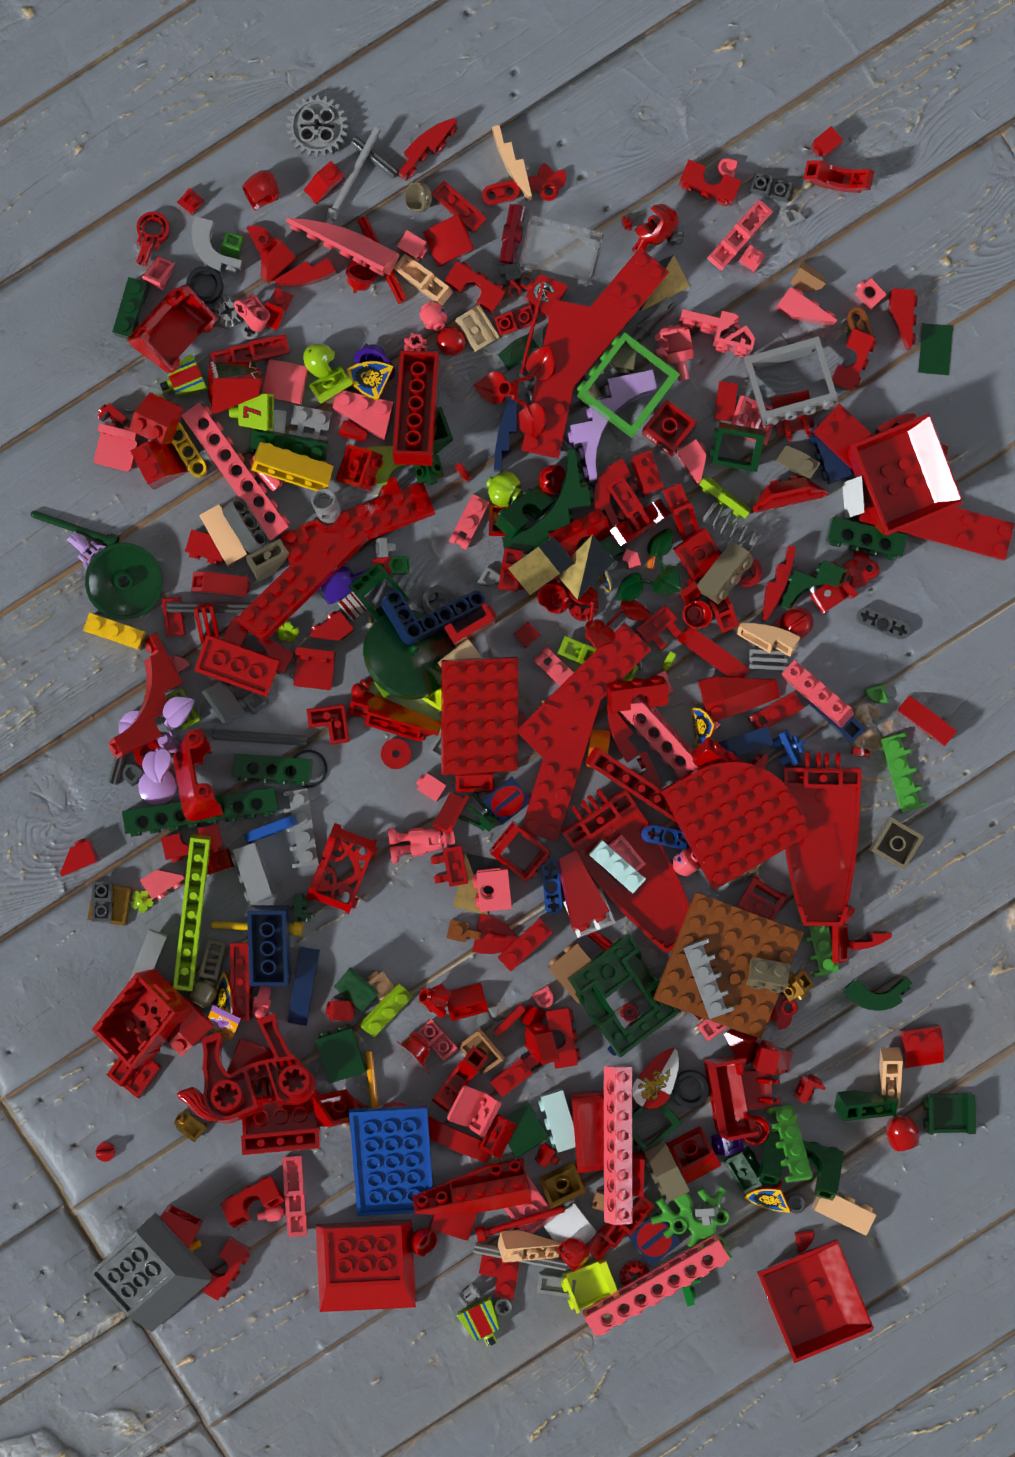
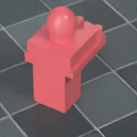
M260 986L258 996L254 997L251 1014H255L256 1018H262L263 1015L267 1016L270 1013L271 1000L269 999L272 990L270 987Z

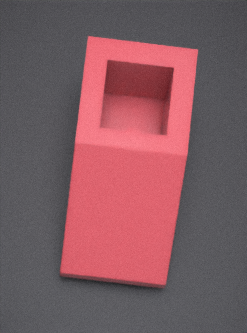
M157 869L140 881L152 900L155 898L160 900L168 895L167 891L172 887L176 890L185 884L183 880L186 879V875Z

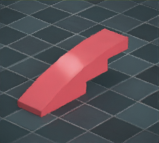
M758 199L707 259L722 271L773 211Z
M302 1156L282 1157L288 1237L308 1236Z

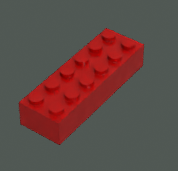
M400 351L392 453L394 464L433 466L440 368L439 352Z

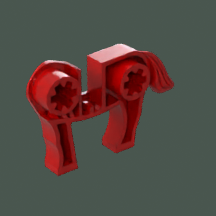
M275 1013L256 1019L274 1058L249 1064L229 1075L222 1063L224 1040L221 1033L218 1032L203 1037L201 1041L204 1052L202 1066L204 1092L202 1094L199 1089L190 1087L179 1091L177 1098L186 1103L197 1116L223 1124L237 1122L261 1111L252 1082L266 1077H270L279 1105H300L307 1102L314 1093L316 1086L315 1078L288 1050L287 1044L280 1034L279 1022Z

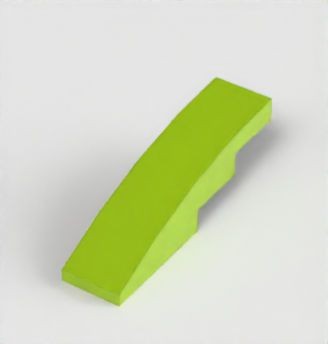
M564 636L557 654L583 664L597 649ZM635 666L622 681L634 679L638 666Z

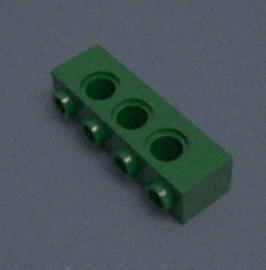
M832 517L825 541H829L831 546L841 547V545L849 546L848 550L859 552L860 549L866 550L868 555L878 556V554L886 555L885 558L888 560L897 561V558L903 557L908 535L894 532L884 536L874 526ZM844 530H849L852 533L851 540L844 539ZM862 535L870 537L871 542L869 545L862 542ZM882 539H886L889 542L888 549H883L880 546Z
M234 754L232 777H237V781L248 782L249 778H257L256 782L268 783V779L276 780L275 784H287V781H295L294 785L306 786V782H311L313 759ZM251 763H256L258 766V771L255 774L249 771ZM271 764L277 767L275 775L268 773V767ZM289 766H294L297 770L296 775L293 777L287 774Z

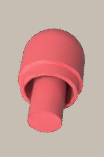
M279 1205L269 1210L265 1208V1212L257 1213L258 1221L267 1219V1222L278 1221L283 1218L284 1209Z

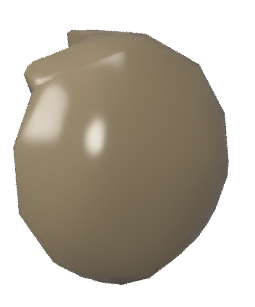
M410 183L405 193L407 208L415 212L426 211L432 201L430 188L424 183Z

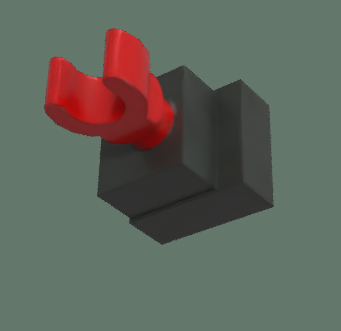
M518 262L500 266V275L505 276L506 282L509 283V297L512 296V289H517L518 294L521 295V289L516 283L517 280H521Z

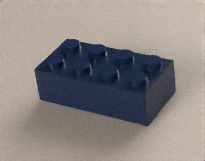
M251 905L247 910L249 985L288 986L291 981L289 905Z

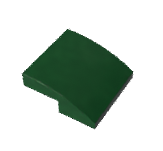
M528 1103L504 1117L517 1124L508 1142L516 1158H519L550 1138Z

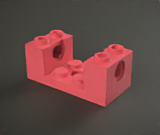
M508 867L477 870L473 877L474 889L478 888V893L475 896L476 908H480V912L512 909ZM491 886L494 891L491 894H487L483 888Z

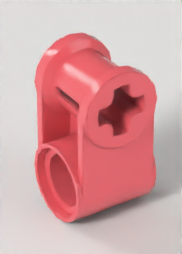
M252 293L243 300H237L234 304L236 312L249 325L250 329L255 332L263 331L270 318V313L262 305L258 297Z

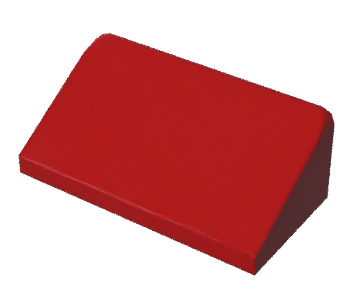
M496 1114L479 1149L500 1159L517 1124Z

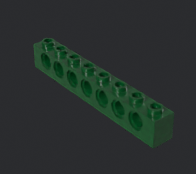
M276 787L216 796L217 802L225 807L223 815L198 821H189L187 819L181 821L178 819L177 814L182 810L181 802L122 811L125 834L130 833L131 837L141 836L142 831L149 830L150 834L160 833L161 828L167 827L169 831L179 830L180 825L186 824L188 828L198 827L199 822H206L207 825L218 824V819H225L226 822L237 821L238 816L250 819L256 818L257 813H263L264 816L275 815V811L279 810ZM256 798H260L263 801V806L260 809H256L253 806V801ZM237 801H241L244 804V809L241 812H237L234 809V804ZM161 813H165L168 817V821L165 824L159 822L158 818ZM142 816H146L149 820V824L146 827L140 824Z

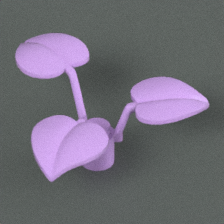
M173 697L167 701L163 708V716L166 718L164 723L170 734H162V737L158 739L161 748H156L155 752H148L142 764L145 774L158 784L162 783L163 777L170 767L172 760L170 753H175L180 745L171 728L180 726L186 720L195 701L192 698ZM130 711L121 718L119 734L123 733L132 724L139 711Z

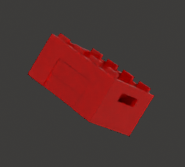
M156 969L135 973L92 1030L132 1070L150 1064L161 1051L160 1048L180 1023L184 1022L194 1008ZM153 1007L157 1008L156 1014L153 1012ZM142 1021L146 1022L145 1028L142 1026Z

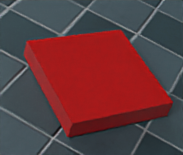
M705 527L673 548L692 580H696L706 573L722 554Z

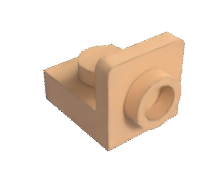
M376 970L368 976V983L379 992L377 997L380 1001L395 987L383 970L380 973Z

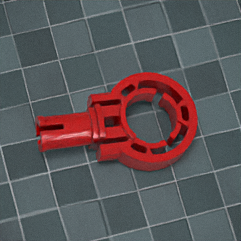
M158 212L143 214L136 226L138 233L137 244L141 246L136 263L139 265L143 263L145 267L148 266L151 252L154 248L158 251L160 244L167 240L170 233L168 220ZM145 220L148 223L152 221L159 223L162 227L161 232L158 235L147 234L144 231L146 226ZM162 221H163V222L165 223V225H166V231H165V233H164V226H163Z

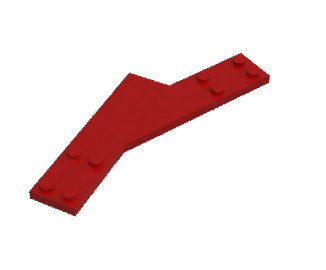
M641 247L591 307L553 299L543 347H550L552 349L555 370L552 376L546 380H538L536 378L531 404L538 403L543 407L546 414V423L542 433L537 438L527 434L524 435L521 451L559 459L575 385L670 273Z
M840 403L812 431L852 471L853 468L848 458L849 446L873 436ZM864 499L865 513L860 514L858 521L875 526ZM955 507L897 532L1005 561L1015 523Z

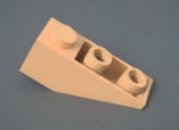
M520 1230L500 1232L498 1248L503 1262L552 1259L559 1257L557 1248L561 1242Z

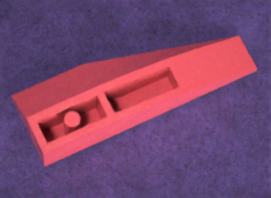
M287 218L286 222L291 224L289 228L298 233L302 230L307 233L306 237L317 241V239L324 241L323 246L331 250L334 247L341 250L339 254L348 259L353 256V261L364 267L370 265L369 269L381 276L384 273L390 276L400 256L397 252L374 240L340 226L307 219Z

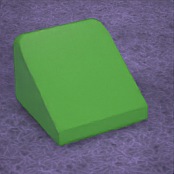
M226 232L221 244V255L239 259L244 236Z

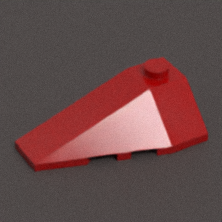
M713 676L697 680L704 710L712 717L713 721L729 718L780 698L776 679Z

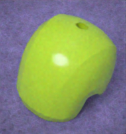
M312 344L304 351V365L314 376L326 378L332 373L328 363L335 358V351L325 344Z

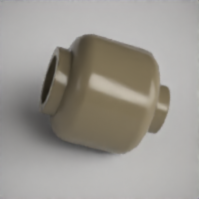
M206 979L204 982H196L189 994L191 1002L200 1009L211 1007L218 994L214 988L215 984Z

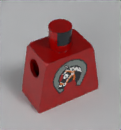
M539 274L535 281L525 276L520 286L528 291L525 300L534 308L536 307L540 292V285L545 283L538 312L549 320L553 299L561 301L568 290V285L542 274Z

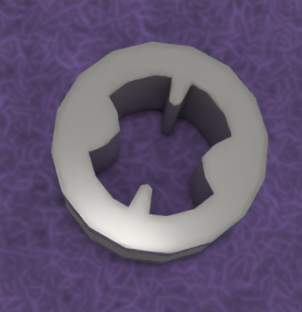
M247 323L244 324L241 330L243 337L248 341L256 340L259 332H255L254 335L251 334L252 336L249 337L248 333L245 332L247 328L249 329V325Z
M498 1298L495 1302V1312L500 1316L508 1315L512 1309L511 1301L505 1298ZM506 1302V1306L509 1308L501 1311L498 1304Z

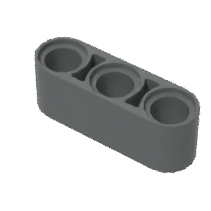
M236 497L223 507L224 517L247 552L254 553L268 543L266 533L244 499Z

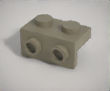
M752 957L750 959L749 977L746 980V985L751 986L753 989H770L774 993L783 992L788 986L790 964Z

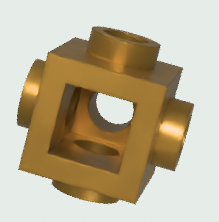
M804 969L795 974L792 971L789 973L788 986L783 993L789 1001L795 998L800 1000L808 995L807 991L814 986V983Z

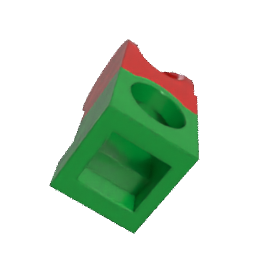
M407 556L373 559V565L379 562L389 575H410V562Z

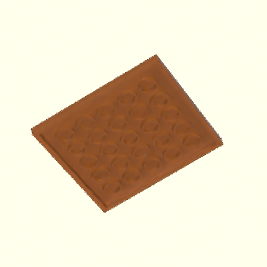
M695 891L653 999L761 1039L780 993H774L770 989L765 988L753 989L751 986L746 985V980L749 977L750 959L756 957L788 963L791 966L804 932ZM704 938H709L710 941L703 945L706 954H715L716 957L709 961L713 973L719 971L722 973L721 977L716 978L719 990L727 989L729 994L722 996L725 1006H734L733 1011L712 1019L708 1017L683 946Z

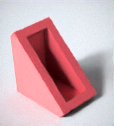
M157 256L144 273L142 279L149 285L164 291L175 263Z

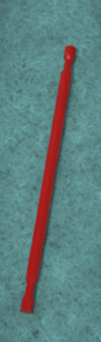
M541 283L540 285V292L538 294L532 324L529 332V337L526 345V350L522 362V369L520 371L521 374H524L525 371L524 368L529 354L535 323L542 298V291L545 283Z

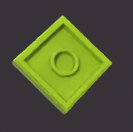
M339 366L332 370L328 377L319 378L309 384V387L321 404L351 386L353 382L343 367Z

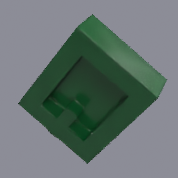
M296 893L294 917L298 918V921L309 922L310 918H314V913H303V910L307 908V899L303 898L304 894Z

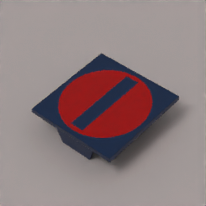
M511 776L482 801L503 825L527 806L530 798Z
M649 1218L628 1237L652 1266L682 1242L675 1234L668 1239L664 1236L663 1232L669 1228L666 1222L652 1225L651 1218Z

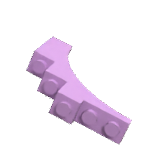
M653 370L608 379L607 385H605L606 396H610V398L598 401L617 414L631 402L643 396L656 393L657 387ZM589 406V408H586L588 420L592 419V421L570 425V431L567 434L569 443L573 442L574 448L582 446V448H579L581 460H585L586 466L583 467L584 477L589 479V483L597 482L596 453L599 442L610 421Z

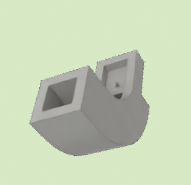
M195 216L191 231L192 243L202 262L222 274L223 267H226L225 270L236 273L237 270L242 271L244 266L242 260L221 255L213 249L214 221Z

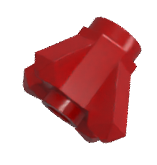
M443 984L433 988H424L419 994V1002L425 1005L430 1012H434L439 1018H443L446 1016L447 1010L445 1007L451 997V992L446 990Z

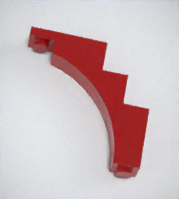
M157 633L148 636L144 640L145 648L152 656L144 661L146 692L141 709L132 724L123 733L108 742L110 752L117 759L162 737L154 720L163 716V708L168 701L165 694L183 684Z

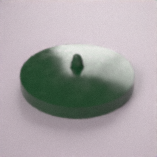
M412 610L417 619L426 615L422 612ZM386 614L382 615L370 627L363 644L364 662L372 679L389 694L409 700L428 697L441 688V667L438 662L453 651L450 639L444 629L415 644H405ZM398 614L402 620H405L403 615ZM424 623L427 628H431L428 623ZM408 631L411 636H415L412 631Z

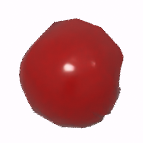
M445 327L437 334L436 345L443 354L455 356L460 354L465 348L466 338L458 328Z
M548 465L541 470L539 484L541 489L548 495L557 494L563 486L560 483L566 476L564 468L561 465Z
M693 600L684 606L682 618L686 625L699 629L710 624L713 619V611L706 602Z
M753 1115L756 1121V1128L754 1130L759 1131V1135L744 1138V1140L752 1145H758L767 1140L770 1134V1125L764 1117Z
M426 1227L417 1229L410 1239L412 1251L417 1256L425 1257L426 1254L436 1247L438 1241L437 1233Z

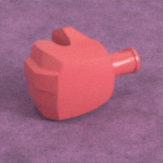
M664 326L661 331L655 334V340L660 345V348L655 350V355L666 364H675L676 371L680 374L678 381L690 379L686 364L689 359L694 358L690 330L687 326Z

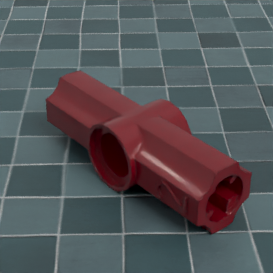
M509 205L499 262L504 264L516 263L526 207L522 205Z

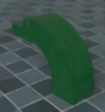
M904 976L887 991L874 993L867 990L859 979L855 977L842 989V992L852 1002L862 1008L882 1011L902 1003L903 1001L898 995L900 993L904 995L908 992L912 982L908 977Z

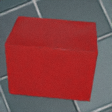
M528 1004L521 1022L528 1026L534 1023H541L546 1011Z

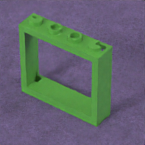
M624 332L622 336L617 335L611 343L614 345L611 351L606 350L600 358L602 363L599 367L595 365L589 372L590 379L587 382L583 380L577 388L580 391L577 397L633 438L680 374ZM624 342L669 375L632 426L587 393Z

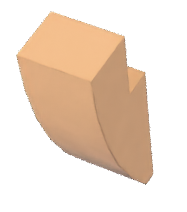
M404 254L393 268L428 298L442 306L453 293L448 285L407 254Z
M741 623L737 633L740 637L768 653H771L773 648L789 657L792 656L798 647L800 640L799 636L789 631L764 624Z

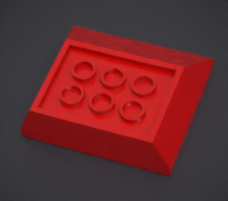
M930 413L849 446L848 458L856 478L862 476L863 497L873 523L884 536L964 503Z
M412 1219L316 1224L320 1312L416 1308L414 1252L410 1247V1239L413 1235Z
M838 1239L757 1271L794 1363L873 1331V1324Z

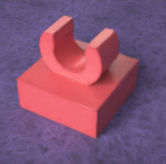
M749 245L739 262L755 272L766 255L752 245Z

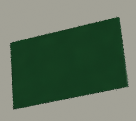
M922 323L918 373L949 375L953 326Z

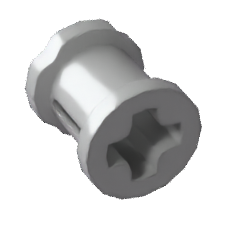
M470 1283L469 1287L463 1292L456 1294L458 1300L465 1308L476 1298L482 1297L473 1283Z

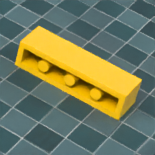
M260 442L251 470L318 491L319 489L328 488L334 466L324 461L311 459L306 455L293 453L288 449L275 447L270 443Z

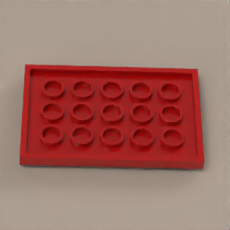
M518 657L441 660L442 775L517 771Z

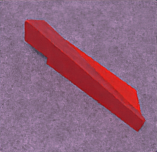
M366 691L364 697L357 698L353 696L348 715L366 718L364 724L366 726L419 742L425 740L429 735H439L441 722Z

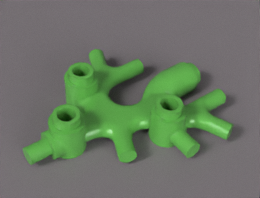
M719 1187L713 1197L709 1196L704 1188L697 1192L707 1205L718 1204L719 1212L713 1216L714 1223H711V1225L703 1226L702 1220H697L694 1217L693 1202L688 1193L674 1199L680 1208L678 1214H675L662 1197L657 1199L656 1203L661 1208L662 1213L650 1217L652 1225L660 1222H669L670 1227L663 1232L667 1239L675 1233L682 1234L686 1229H689L692 1235L687 1246L691 1248L700 1239L705 1240L717 1234V1225H725L729 1221V1214L721 1207V1200L727 1190ZM723 1213L721 1218H717V1215ZM681 1222V1225L676 1227L675 1223ZM717 1234L731 1259L732 1255L727 1250L728 1246L721 1235Z

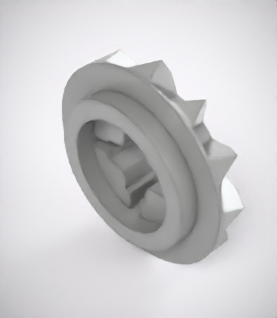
M231 296L222 297V299L216 302L213 310L220 325L234 327L242 321L243 318L236 312L234 305L238 299ZM225 305H227L230 309H234V311L231 312L232 319L227 314H223V312L226 311Z

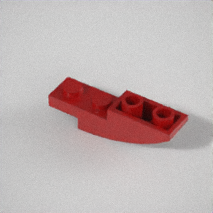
M455 118L431 127L410 144L404 152L408 160L399 171V177L405 181L408 177L412 178L417 171V165L420 162L423 163L428 157V151L435 155L437 151L441 152L444 149L446 139L449 136L452 137L458 129Z

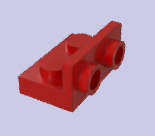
M810 1073L808 1076L802 1074L793 1096L806 1104L814 1095V1086L821 1090H825L826 1087L818 1077Z

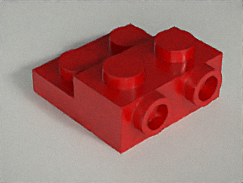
M348 444L335 480L362 490L371 491V488L376 484L377 471L383 465V455L369 449Z

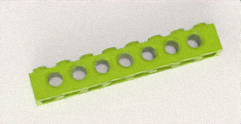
M192 834L190 837L173 987L177 990L192 991L195 983L211 836Z

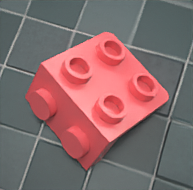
M111 422L99 423L97 431L100 433L94 456V463L129 472L134 460L130 450L137 447L140 435L130 431L129 427L126 426L120 429L116 428V424Z
M465 1085L460 1090L447 1119L453 1123L468 1127L478 1135L485 1137L502 1102L488 1093Z

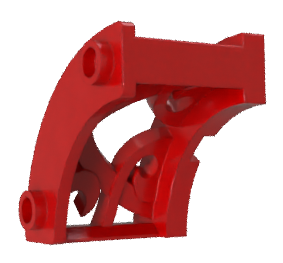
M334 823L306 899L311 901L315 899L346 911L349 914L351 908L355 909L359 901L356 895L371 857L375 859L378 847H375L377 840H370L341 829L342 825ZM343 840H346V841H348V842H351L350 845H348V844H347L346 842H344ZM356 844L368 850L366 854L361 855L359 853L361 848H357L355 851L351 848ZM338 849L340 853L342 852V849L345 851L339 857L334 855V850ZM348 854L355 873L349 878L337 882L335 870L327 864L329 861H341ZM365 860L364 866L361 871L359 861ZM327 873H331V874H332V876H333V883H332V884H329L330 881H331V878H330L329 880H326V879H325V874H327ZM358 879L356 887L353 890L352 887L349 885ZM339 889L341 898H343V892H348V902L346 903L334 898L335 890ZM317 891H331V897Z

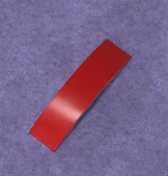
M690 626L686 627L677 640L722 672L726 677L745 678L750 671L735 657Z
M428 1116L429 1139L486 1163L490 1154L479 1149L483 1141L482 1139L475 1138Z

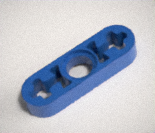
M289 816L243 835L246 844L294 827L297 823L294 816Z
M656 825L645 826L642 830L641 835L646 842L682 850L690 848L685 842H678L679 838L685 839L680 830ZM651 830H652L653 833H657V834H660V835H659V837L653 836V837H651V839H650V835H648V831H651ZM667 832L673 834V841L671 843L665 841V834Z
M549 859L544 865L542 864L544 902L546 911L549 914L555 915L562 909L560 875L557 861ZM548 862L556 865V869H553V876L557 874V879H545V875L549 876V871L545 870ZM554 881L557 883L558 888L555 892L547 890L546 885L548 882ZM559 894V898L555 897V903L559 904V907L556 908V911H552L551 908H548V905L551 904V898L547 899V895Z

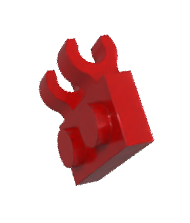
M666 605L636 628V631L647 644L653 641L660 651L667 647V644L659 636L663 631L668 629L675 639L682 633L674 624L677 621L676 616Z
M462 846L443 849L444 855L430 857L432 865L445 863L447 874L434 876L435 884L448 881L449 887L468 884Z

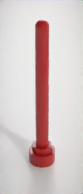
M558 1206L490 1228L487 1226L476 1227L477 1239L481 1243L487 1241L490 1235L565 1212V1207Z

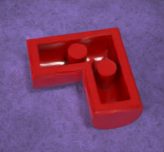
M345 704L306 709L309 728L328 726L331 745L350 742Z

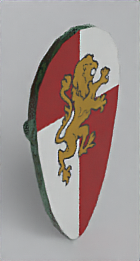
M670 1048L656 1056L634 1082L632 1088L633 1098L640 1107L654 1110L664 1106L669 1100L679 1070V1057L676 1049Z

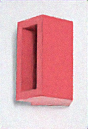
M626 549L621 562L627 564L628 570L639 567L641 563L638 553Z

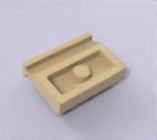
M480 305L455 320L475 353L499 339L498 333Z

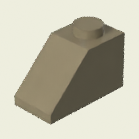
M610 344L605 351L608 350L610 352L614 345ZM622 345L609 362L610 366L614 370H618L619 374L628 375L629 372H633L636 350L629 345Z
M785 445L775 461L801 478L806 477L809 480L820 465V462L787 445Z
M278 539L246 556L250 571L256 580L260 582L276 573L289 556V552L281 540Z

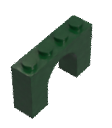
M770 1132L764 1145L758 1181L777 1186L783 1170L781 1161L785 1160L786 1156L783 1148H776V1143L781 1142L779 1132ZM803 1140L807 1157L814 1164L817 1171L814 1196L833 1201L838 1193L844 1151L836 1147L822 1146L818 1142Z

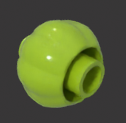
M508 471L500 472L495 477L491 476L486 484L489 487L488 495L490 500L499 507L510 506L516 498L520 499L523 492L520 489L521 483L518 477Z

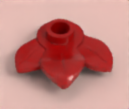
M543 163L538 170L537 176L528 177L530 188L538 192L543 200H554L558 196V190L565 185V170L562 169L554 173L547 164ZM551 189L552 194L547 195L545 191Z
M854 551V560H848L842 566L848 568L847 572L849 576H852L849 584L853 588H860L865 586L869 579L876 578L880 568L878 563L870 560L865 552ZM869 566L874 568L871 572H868L866 569Z
M779 994L768 1022L776 1021L779 1030L787 1028L791 1024L792 1016L798 1010L796 1000L789 1001L787 997L784 998ZM790 1003L791 1009L786 1010L785 1004Z

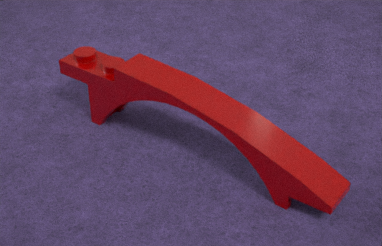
M679 482L662 491L683 542L699 531L692 503L687 500L683 487ZM704 573L698 578L699 582L705 576L706 573ZM728 596L720 604L706 597L722 633L739 626L733 605Z

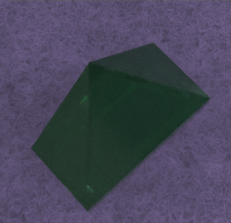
M529 333L511 342L498 354L508 371L523 361ZM533 338L528 357L539 349Z

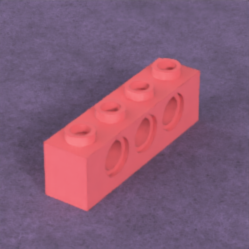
M794 660L783 671L782 676L839 727L842 728L854 715L850 706L797 661Z

